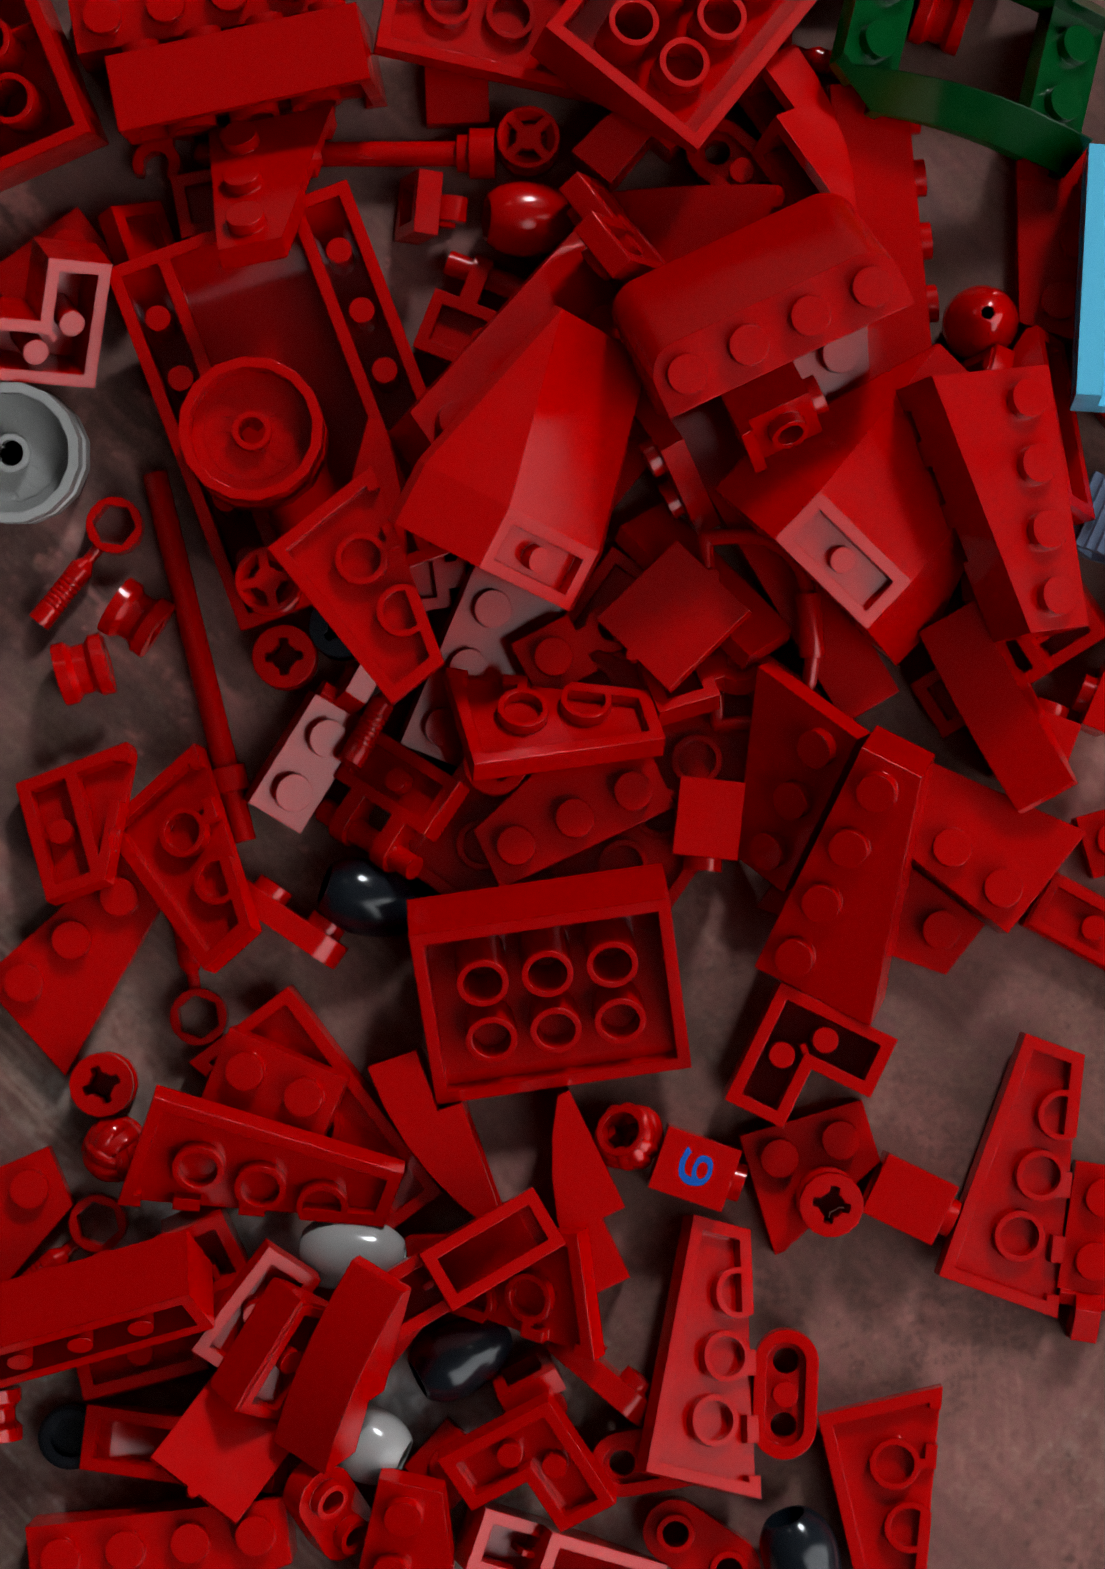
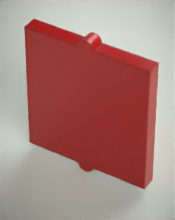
M676 540L596 619L627 650L626 657L630 663L636 664L640 662L672 693L752 613L721 583L722 577L717 569L708 570Z
M210 1379L149 1460L185 1486L188 1498L194 1499L198 1496L236 1525L289 1454V1451L273 1441L279 1421L234 1411L212 1389Z

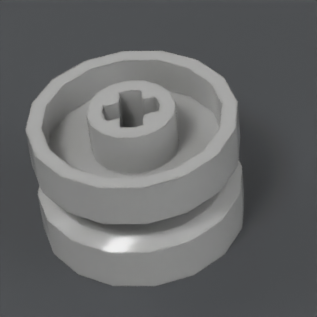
M0 382V523L38 524L61 514L81 494L90 471V441L80 417L60 397L22 382ZM14 441L18 442L23 449L22 460L16 465L6 463L4 453L14 450Z

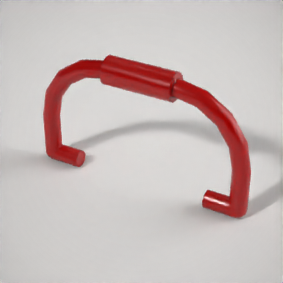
M743 527L701 531L697 538L699 562L706 568L715 567L714 546L751 544L765 546L781 555L795 572L800 593H796L800 658H804L801 682L814 690L818 679L820 657H825L821 592H816L813 580L769 537L758 533L755 529ZM720 694V709L709 712L711 729L715 732L745 731L751 728L752 714L725 716L724 694Z

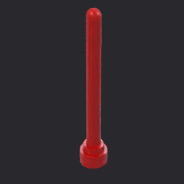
M470 128L469 134L457 135L456 141H325L321 150L323 158L322 167H457V173H469L470 179H496L497 173L496 128ZM202 142L194 149V159L202 167H211L209 142Z

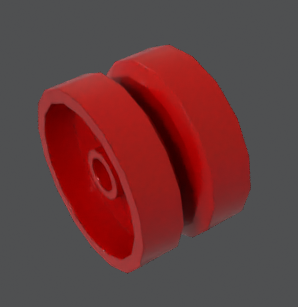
M241 356L214 365L192 384L180 408L178 440L186 464L214 498L238 510L268 512L293 504L315 485L327 461L329 432L315 393L295 370L271 358ZM248 426L255 431L262 429L263 426L265 428L264 436L256 443H247L242 436V432Z

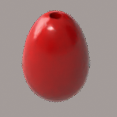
M515 181L499 185L486 195L483 202V238L493 249L509 256L525 258L547 255L574 231L573 229L576 226L567 215V211L572 205L558 188L531 181Z
M989 285L968 287L958 292L948 302L942 317L943 336L949 348L965 360L996 344L1009 349L1018 331L1016 307L1010 297L996 287ZM982 313L987 315L990 319L984 318L982 316Z

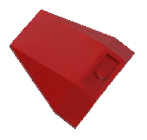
M554 305L417 460L387 520L497 577L567 611H573L603 552L642 388L640 378L624 344L563 308Z
M936 343L827 403L829 411L818 415L823 431L805 439L793 448L783 449L764 458L767 469L756 474L745 453L713 487L758 533L769 537L851 617L849 622L895 666L921 641L922 638L919 631L942 618L965 570L962 563L967 559L956 529L949 530L940 506L946 504L932 466L925 468L916 443L922 440L910 411L904 413L896 390L931 375L968 372L940 343Z

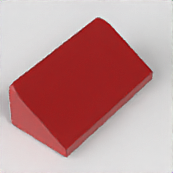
M274 1277L212 1377L210 1383L212 1389L234 1411L279 1421L297 1368L329 1301L287 1280Z

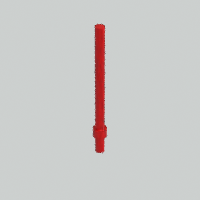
M166 470L151 472L142 477L172 601L175 605L176 618L213 766L212 772L235 844L255 840L256 835L248 802L243 799L245 790H248L250 787L245 763L238 764L168 473Z

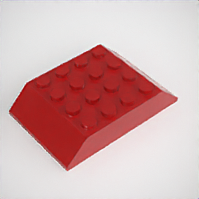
M347 179L304 195L307 207L287 258L223 270L217 252L216 230L214 228L112 267L110 279L112 290L241 632L312 605L304 593H302L299 602L287 613L280 616L258 614L240 598L235 587V572L239 562L249 552L260 547H269L352 480L369 416L382 420L397 465L402 490L412 472V469L388 435V432L426 391V387ZM241 356L271 358L295 370L315 393L329 432L327 461L315 485L293 504L268 512L238 510L214 498L186 464L178 440L180 408L192 384L214 365ZM248 426L242 432V436L247 443H256L264 436L265 428L263 426L262 429L255 431ZM407 531V562L409 568L450 553Z

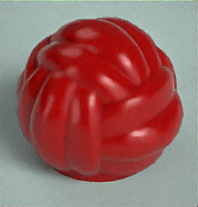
M631 1102L609 1106L605 1114L598 1120L594 1136V1143L605 1165L624 1171L648 1168L652 1163V1159L658 1155V1147L662 1141L663 1126L660 1116L648 1106L635 1105Z
M111 1115L101 1118L91 1127L83 1140L81 1153L84 1166L95 1178L104 1182H124L142 1129L140 1123L128 1116Z

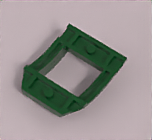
M844 0L828 66L843 87L850 84L854 87L866 104L863 115L872 119L882 116L927 126L967 139L1015 161L1025 158L1048 169L1047 176L1056 181L1065 178L1089 143L1093 141V138L1081 132L1105 31V9L1090 0H1010L1039 13L1020 98L1017 103L999 95L960 83L898 70L915 0Z

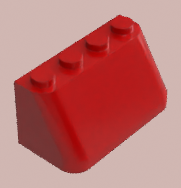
M819 193L806 197L627 282L615 295L612 304V317L655 413L671 419L915 304L901 270L852 204L838 194Z

